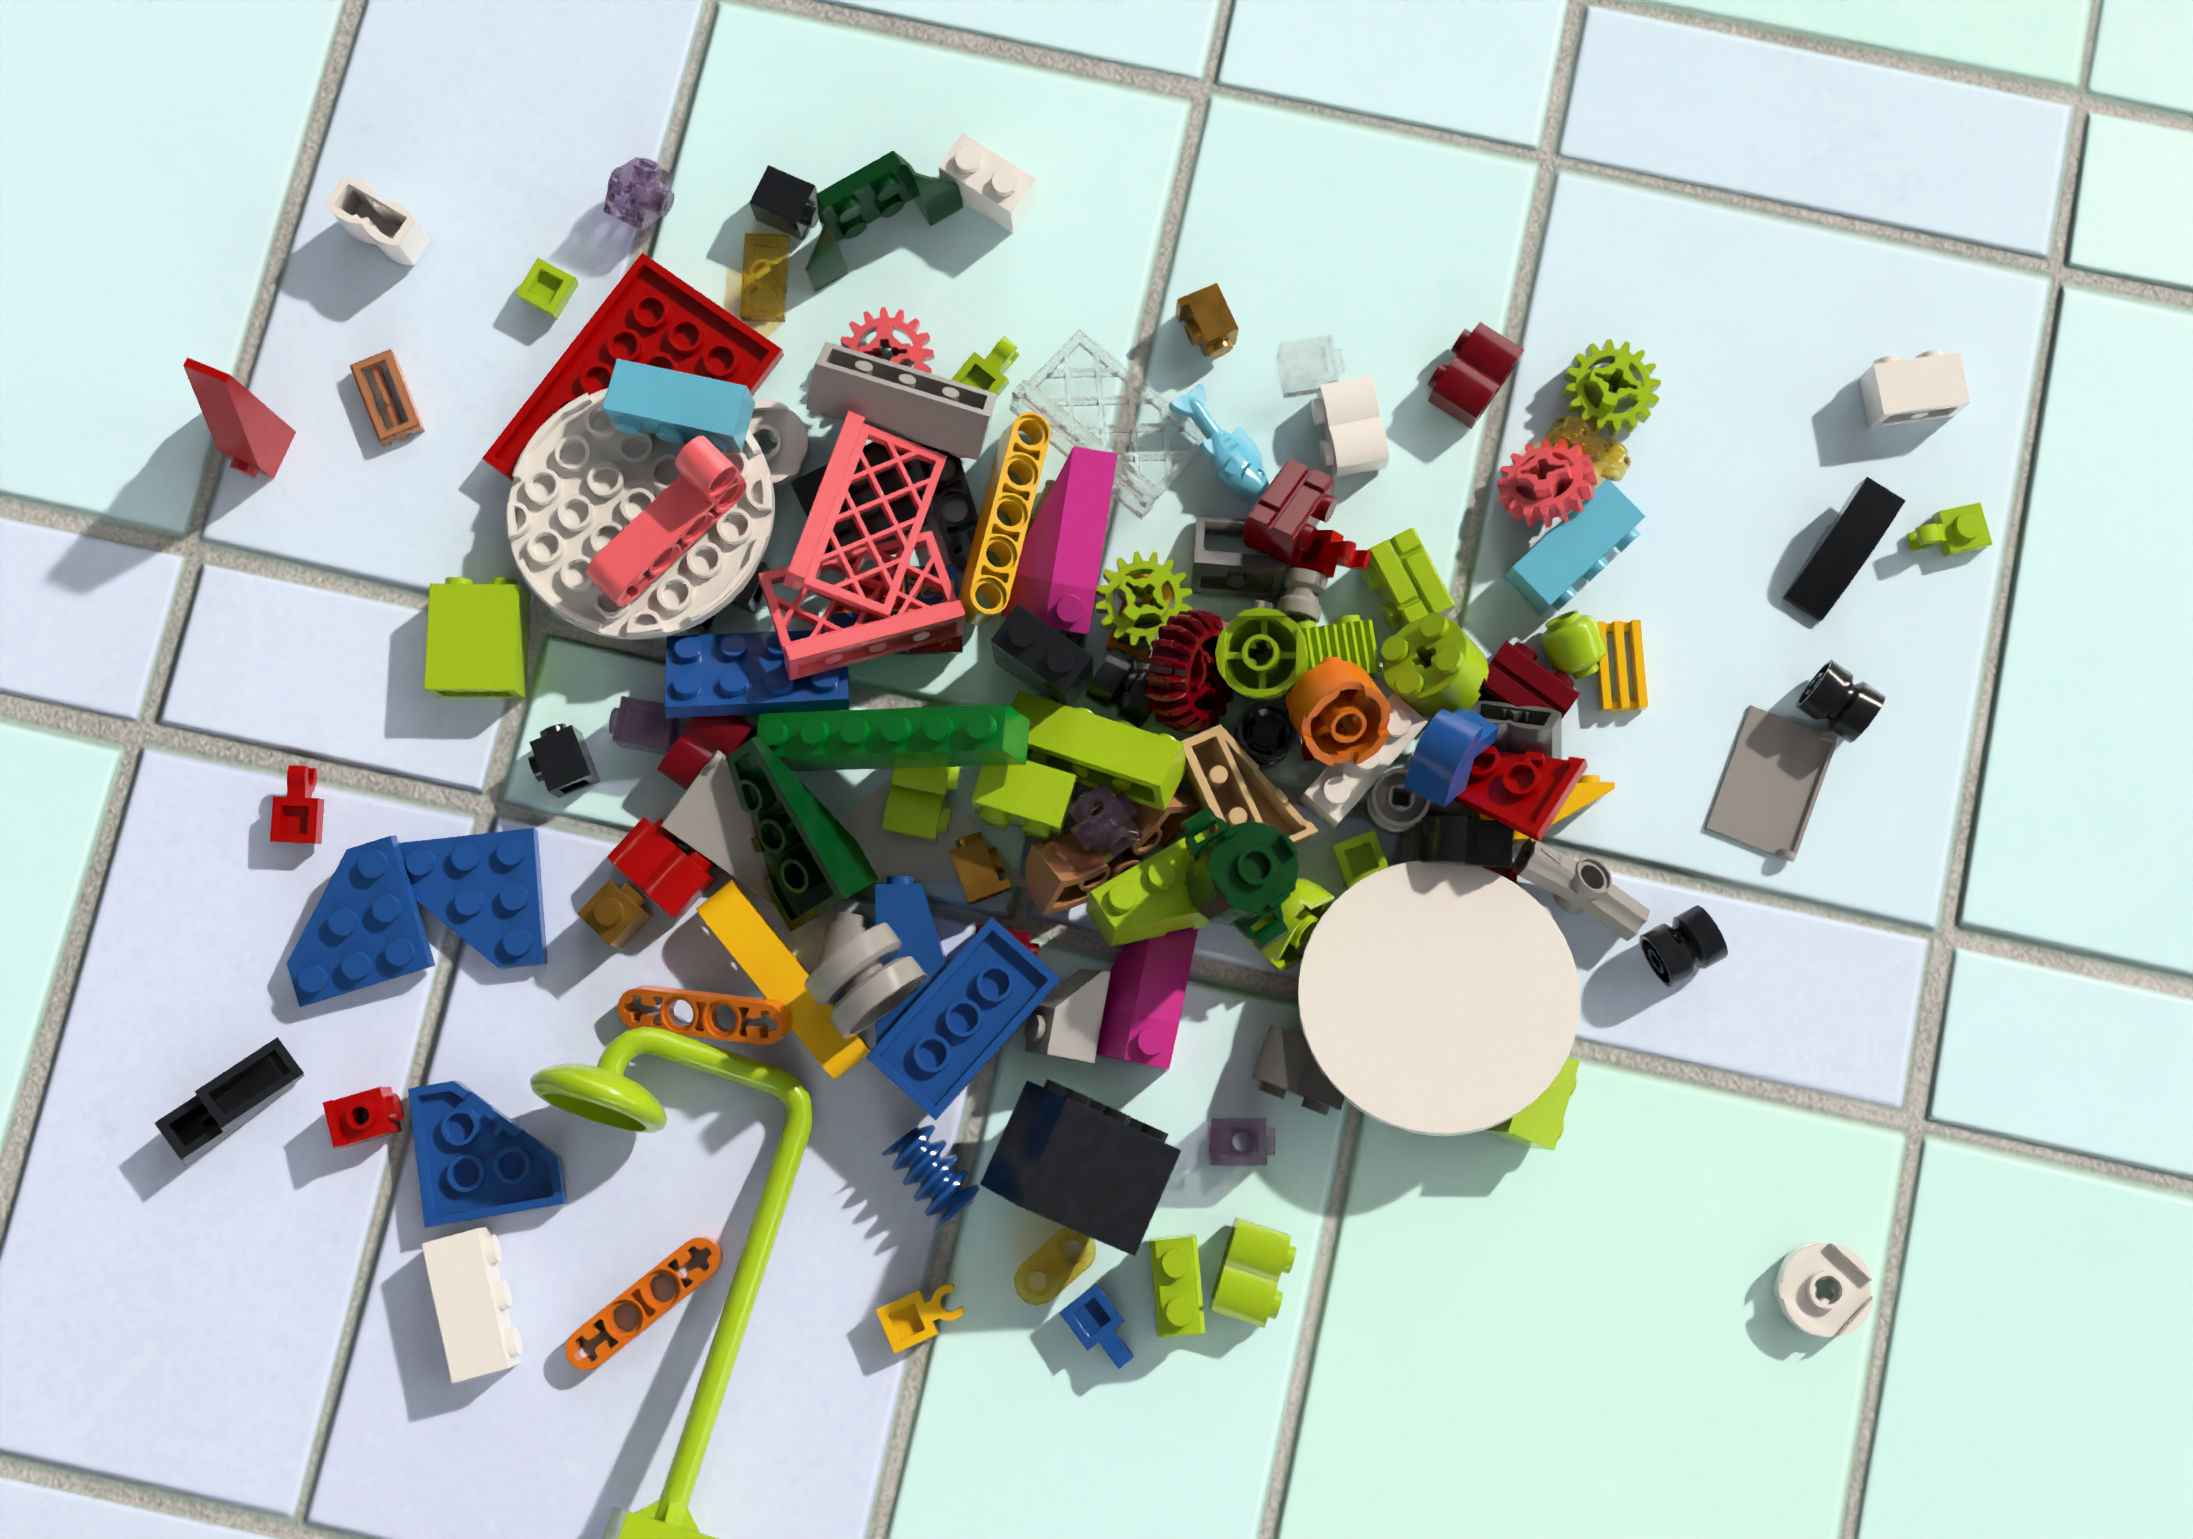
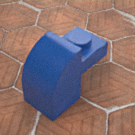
M1459 708L1451 713L1441 709L1430 721L1415 748L1404 788L1445 807L1466 790L1474 759L1496 741L1500 726L1485 720L1481 714L1471 710Z

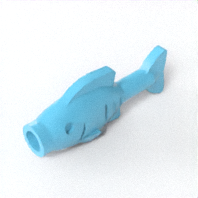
M1199 384L1187 395L1173 400L1168 407L1173 412L1183 417H1190L1207 439L1199 445V448L1211 459L1212 465L1217 471L1216 478L1254 507L1269 486L1259 449L1241 427H1237L1232 434L1219 427L1205 408L1206 394L1203 385Z

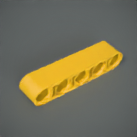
M1027 412L1021 414L1003 431L999 439L957 599L961 600L966 614L965 621L973 625L987 623L1005 609L1009 601L1050 441L1051 430L1049 424L1044 417L1037 413ZM1018 431L1026 433L1032 445L1024 443L1020 439ZM1008 471H1013L1019 476L1021 486L1016 485L1009 479ZM997 511H1002L1008 515L1011 526L1001 523L998 519ZM986 551H991L998 556L1001 563L1000 567H995L988 561ZM976 592L983 593L989 599L990 609H985L978 604L975 597Z
M733 880L729 881L696 908L702 919L765 997L782 1002L788 1007L793 1020L791 1029L835 1081L872 1051L860 1034L848 1039L840 1035L829 1020L835 1004H817L804 986L806 979L811 974Z

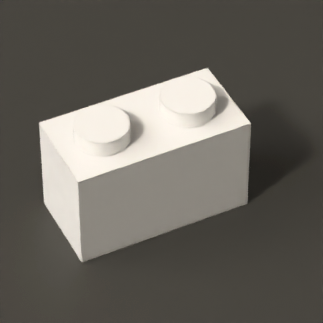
M964 133L961 134L938 167L940 179L957 183L962 201L1012 233H1014L1037 200L1035 177Z
M1930 350L1916 355L1914 359L1900 360V357L1897 355L1882 357L1873 361L1872 366L1859 378L1868 428L1954 417L1971 403L1960 352L1943 355L1942 350Z

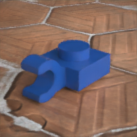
M1097 1283L1059 1312L1087 1351L1099 1342L1118 1369L1134 1358L1131 1350L1115 1331L1125 1320Z

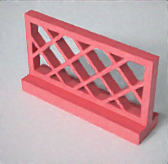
M848 411L783 585L800 591L801 587L886 619L889 618L947 456L864 424V416ZM868 439L885 446L891 460L870 467L863 453L866 440ZM897 451L904 453V455L899 456ZM919 459L934 465L928 479L913 484L903 463ZM859 462L863 471L854 474ZM895 467L905 488L884 495L875 475ZM867 478L877 499L856 507L848 492V488L851 484ZM925 488L922 499H920L917 491ZM909 495L917 510L916 516L898 524L889 503ZM844 502L848 511L839 514ZM881 506L890 528L869 535L860 514ZM852 518L862 539L841 547L833 532L835 524ZM911 528L906 540L902 531ZM895 535L902 549L901 557L884 564L874 542ZM830 542L834 551L824 554L827 544ZM866 546L876 568L855 576L845 554ZM835 558L838 559L847 577V580L835 585L815 578L819 566ZM896 568L893 579H891L888 571ZM880 574L888 590L884 604L866 598L859 583ZM851 586L852 589H853V591H854V593L845 590V588H848V587Z
M932 530L919 533L914 549L926 547L930 560L923 571L908 564L905 574L917 579V582L909 595L898 591L895 601L903 605L898 614L889 616L886 619L806 588L801 589L792 604L776 596L772 587L773 584L784 582L789 566L759 573V582L784 655L785 668L789 680L963 636L966 614L961 600L956 599ZM897 539L875 544L884 564L901 557L902 549ZM867 547L845 554L849 565H853L851 569L855 576L861 574L859 570L865 561L872 560ZM835 558L821 564L815 578L818 579L821 572L834 570L844 576L846 575L838 559ZM896 568L888 571L890 577H892ZM932 569H934L936 577L930 574ZM869 578L860 582V584L875 590L870 599L876 602L881 594L886 596L888 593L882 579L879 582ZM926 583L940 590L945 602L929 606L915 598L923 584ZM810 591L831 601L822 617H818L800 608ZM838 605L859 615L853 626L841 628L829 622ZM780 609L787 612L784 618L782 617ZM794 616L816 626L810 637L790 641L787 627Z

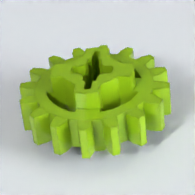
M1607 339L1601 351L1594 343H1591L1587 347L1585 355L1578 353L1571 362L1574 368H1568L1564 374L1563 379L1570 384L1564 387L1562 396L1573 398V401L1566 408L1567 412L1579 411L1581 417L1577 425L1581 427L1588 421L1592 422L1593 434L1595 435L1603 427H1608L1611 437H1616L1621 426L1628 433L1633 432L1638 426L1637 420L1644 423L1652 414L1648 408H1654L1659 402L1660 398L1652 392L1659 388L1661 380L1650 378V375L1657 366L1655 363L1644 365L1641 362L1645 355L1643 349L1635 355L1629 353L1630 342L1625 341L1620 349H1614L1612 339ZM1602 363H1610L1608 366L1604 368H1599L1595 366ZM1608 383L1614 385V387H1613V392H1614V393H1611L1610 391H1608V390H1609V384H1608ZM1620 407L1628 410L1626 412L1612 414L1614 410Z
M1139 551L1134 552L1133 563L1127 564L1124 559L1119 557L1116 561L1118 569L1116 573L1105 569L1103 572V578L1108 585H1097L1096 595L1106 599L1095 604L1096 613H1107V616L1101 621V627L1105 630L1114 626L1116 630L1113 641L1118 643L1126 636L1130 638V649L1133 650L1137 647L1139 640L1145 641L1148 650H1153L1151 641L1159 638L1158 629L1160 626H1166L1169 616H1177L1179 611L1192 610V607L1182 603L1192 598V589L1180 587L1186 581L1187 575L1185 572L1176 575L1172 574L1174 567L1172 559L1168 560L1163 566L1157 564L1158 553L1156 552L1151 554L1149 561H1142ZM1137 574H1150L1149 577L1133 579L1131 577ZM1166 585H1168L1173 595V609L1169 607L1170 604L1163 600L1162 593ZM1115 593L1118 594L1119 599L1125 602V609L1121 617H1119L1114 607L1113 599ZM1146 594L1152 596L1151 606L1144 604L1141 608L1136 607V596L1139 598L1145 597ZM1153 622L1158 625L1146 629L1137 628L1139 624Z

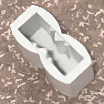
M342 177L325 201L328 209L353 237L365 243L377 244L389 258L398 263L415 265L431 242L427 233L406 207L393 200L380 199L371 187L360 180Z
M1372 376L1319 385L1317 398L1311 399V411L1315 425L1322 424L1326 437L1325 440H1320L1323 465L1325 467L1331 466L1334 477L1386 468L1390 459Z

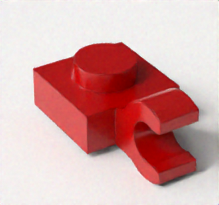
M1317 530L1310 549L1307 552L1299 550L1292 560L1290 568L1309 569L1322 573L1327 578H1333L1336 565L1350 569L1365 570L1371 552L1368 550H1355L1356 543L1343 541L1344 536L1335 530Z
M297 765L288 766L287 797L273 796L270 842L322 844L325 799L311 798L317 782L316 768Z

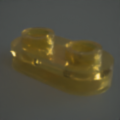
M1577 416L1557 417L1546 433V438H1548L1552 446H1556L1561 438L1566 439L1569 449L1579 444L1583 455H1590L1595 474L1604 479L1616 482L1621 481L1631 466V460L1627 455L1628 450L1625 446L1616 440L1602 438L1590 430L1587 422Z
M1067 1227L1060 1229L1018 1267L1014 1277V1286L1019 1297L1031 1305H1043L1053 1300L1091 1266L1096 1256L1095 1240ZM1070 1240H1076L1082 1246V1252L1076 1258H1070L1064 1252V1246ZM1035 1271L1044 1273L1047 1278L1046 1285L1041 1289L1033 1288L1029 1283V1276Z

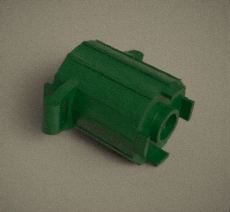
M1209 807L1204 808L1180 823L1190 855L1185 885L1192 906H1195L1210 922L1234 926L1246 938L1252 940L1259 950L1265 949L1286 935L1289 931L1283 921L1281 904L1295 891L1298 869L1300 868L1296 856L1298 851L1290 837L1286 833H1281L1273 825L1253 822V820H1248L1231 827L1223 819L1217 817ZM1212 825L1216 827V832L1197 843L1194 838L1196 835ZM1270 914L1273 916V921L1258 931H1253L1251 926Z

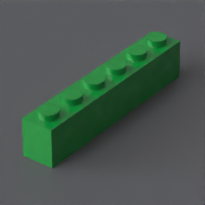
M1007 704L759 714L757 736L791 771L1026 765L1030 720Z

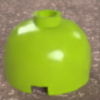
M1265 607L1244 610L1236 615L1237 618L1227 628L1224 627L1218 636L1215 650L1217 669L1227 684L1244 697L1257 700L1282 697L1292 690L1301 676L1306 673L1309 660L1306 637L1297 623L1279 610Z
M1298 878L1295 891L1281 904L1283 921L1289 932L1263 950H1259L1252 941L1256 950L1280 971L1289 969L1303 958V955L1297 950L1310 939L1319 920L1332 905L1331 900L1335 899L1332 894L1308 879ZM1270 914L1251 927L1256 932L1273 921L1274 918Z

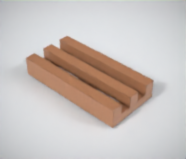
M391 349L349 365L379 443L383 447L392 445L391 441L397 438L400 441L409 438L408 434L412 432L419 434L425 431L396 355ZM381 364H387L408 422L403 423ZM372 370L393 428L386 429L364 371Z

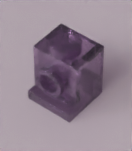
M1208 1118L1209 1165H1267V1155H1275V1128L1267 1127V1118ZM1239 1132L1247 1134L1250 1139L1249 1146L1242 1151L1237 1150L1233 1145V1137Z

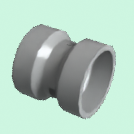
M1304 568L1285 569L1282 585L1287 591L1278 600L1277 610L1295 622L1313 620L1319 623L1322 607L1319 604L1318 596H1321L1326 591L1327 576Z

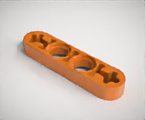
M651 985L638 986L624 992L617 1006L621 1021L633 1029L645 1026L665 1029L679 1035L758 1045H770L785 1038L791 1031L793 1024L792 1014L788 1007L776 1000ZM641 999V1003L645 1006L655 1007L661 1004L660 1011H652L642 1015L641 1010L634 1008V1002ZM678 1000L686 1001L693 1009L692 1021L687 1025L680 1023L674 1015V1007ZM720 1005L729 1006L735 1013L736 1022L731 1030L722 1028L717 1021L716 1013ZM768 1014L770 1020L777 1021V1028L770 1031L766 1024L753 1023L748 1025L750 1018L757 1019Z
M706 1236L696 1237L685 1242L573 1332L566 1344V1356L569 1363L575 1368L585 1371L592 1370L607 1362L716 1274L723 1262V1251L720 1245L714 1239ZM694 1246L698 1250L708 1248L711 1251V1255L707 1259L710 1267L706 1270L703 1266H699L686 1274L688 1278L693 1280L692 1284L687 1286L683 1274L673 1267L672 1263L677 1260L679 1267H684L694 1258V1254L691 1251ZM660 1274L670 1276L676 1284L675 1295L669 1301L657 1300L651 1292L652 1282ZM620 1305H631L639 1314L638 1324L632 1331L620 1330L614 1322L615 1311ZM602 1320L607 1333L618 1340V1343L613 1346L611 1338H608L596 1347L595 1352L598 1356L596 1360L591 1355L585 1358L581 1357L579 1350L582 1349L583 1343L580 1339L583 1336L586 1340H590L601 1334L604 1329L598 1326V1322Z

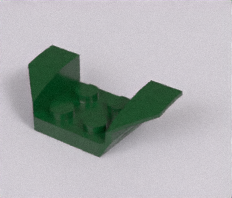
M891 151L817 193L818 217L822 230L805 268L813 290L817 292L849 273L838 246V241L843 238L852 239L857 237L867 228L868 224L880 217L888 218L897 214L904 207V204L912 199L931 227L964 208L957 183L916 173L910 163L895 151Z

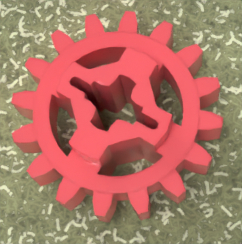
M881 307L879 318L873 319L872 315L865 311L863 312L865 324L860 326L853 321L849 323L850 329L854 334L853 337L841 336L840 342L846 348L875 357L882 356L883 349L891 348L894 355L890 359L891 362L932 374V368L924 364V361L934 359V351L923 348V346L931 341L928 332L917 335L920 321L915 318L908 324L905 323L904 310L899 309L895 317L890 318L886 307ZM893 330L906 335L913 343V346H910V343L902 344L894 337ZM876 331V336L868 345L860 346L868 335Z
M1548 438L1542 440L1541 447L1537 449L1528 443L1525 445L1526 454L1521 456L1512 453L1510 455L1513 466L1501 467L1500 471L1503 479L1497 481V487L1500 492L1499 496L1505 511L1510 510L1514 521L1525 517L1528 527H1533L1537 520H1543L1545 527L1549 528L1552 525L1553 518L1559 517L1561 521L1566 523L1569 521V511L1573 510L1582 513L1584 508L1581 500H1592L1594 497L1592 486L1597 485V479L1590 455H1583L1579 444L1569 449L1566 439L1563 438L1559 440L1556 446H1550Z

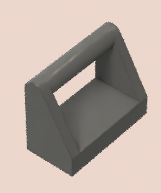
M1197 515L1191 578L1192 593L1279 600L1284 563L1268 555L1204 550L1205 534L1244 537L1245 519Z

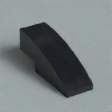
M1869 477L1862 480L1855 486L1834 521L1827 526L1782 598L1821 622L1868 559L1906 500Z
M277 1037L197 1089L195 1097L156 1121L155 1125L186 1167L257 1116L305 1074Z

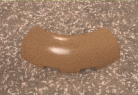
M1180 786L1177 787L1165 811L1118 796L1101 813L1081 827L1053 840L1032 844L1026 859L1025 878L1029 895L1041 915L1071 909L1088 902L1089 896L1087 893L1139 864V860L1159 842L1163 847H1166L1182 830L1180 823L1190 818L1199 807L1197 801Z

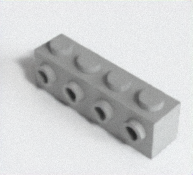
M825 342L814 366L806 409L818 412L830 419L845 420L848 411L864 416V424L904 438L917 445H927L947 451L958 458H970L978 461L987 437L998 394Z

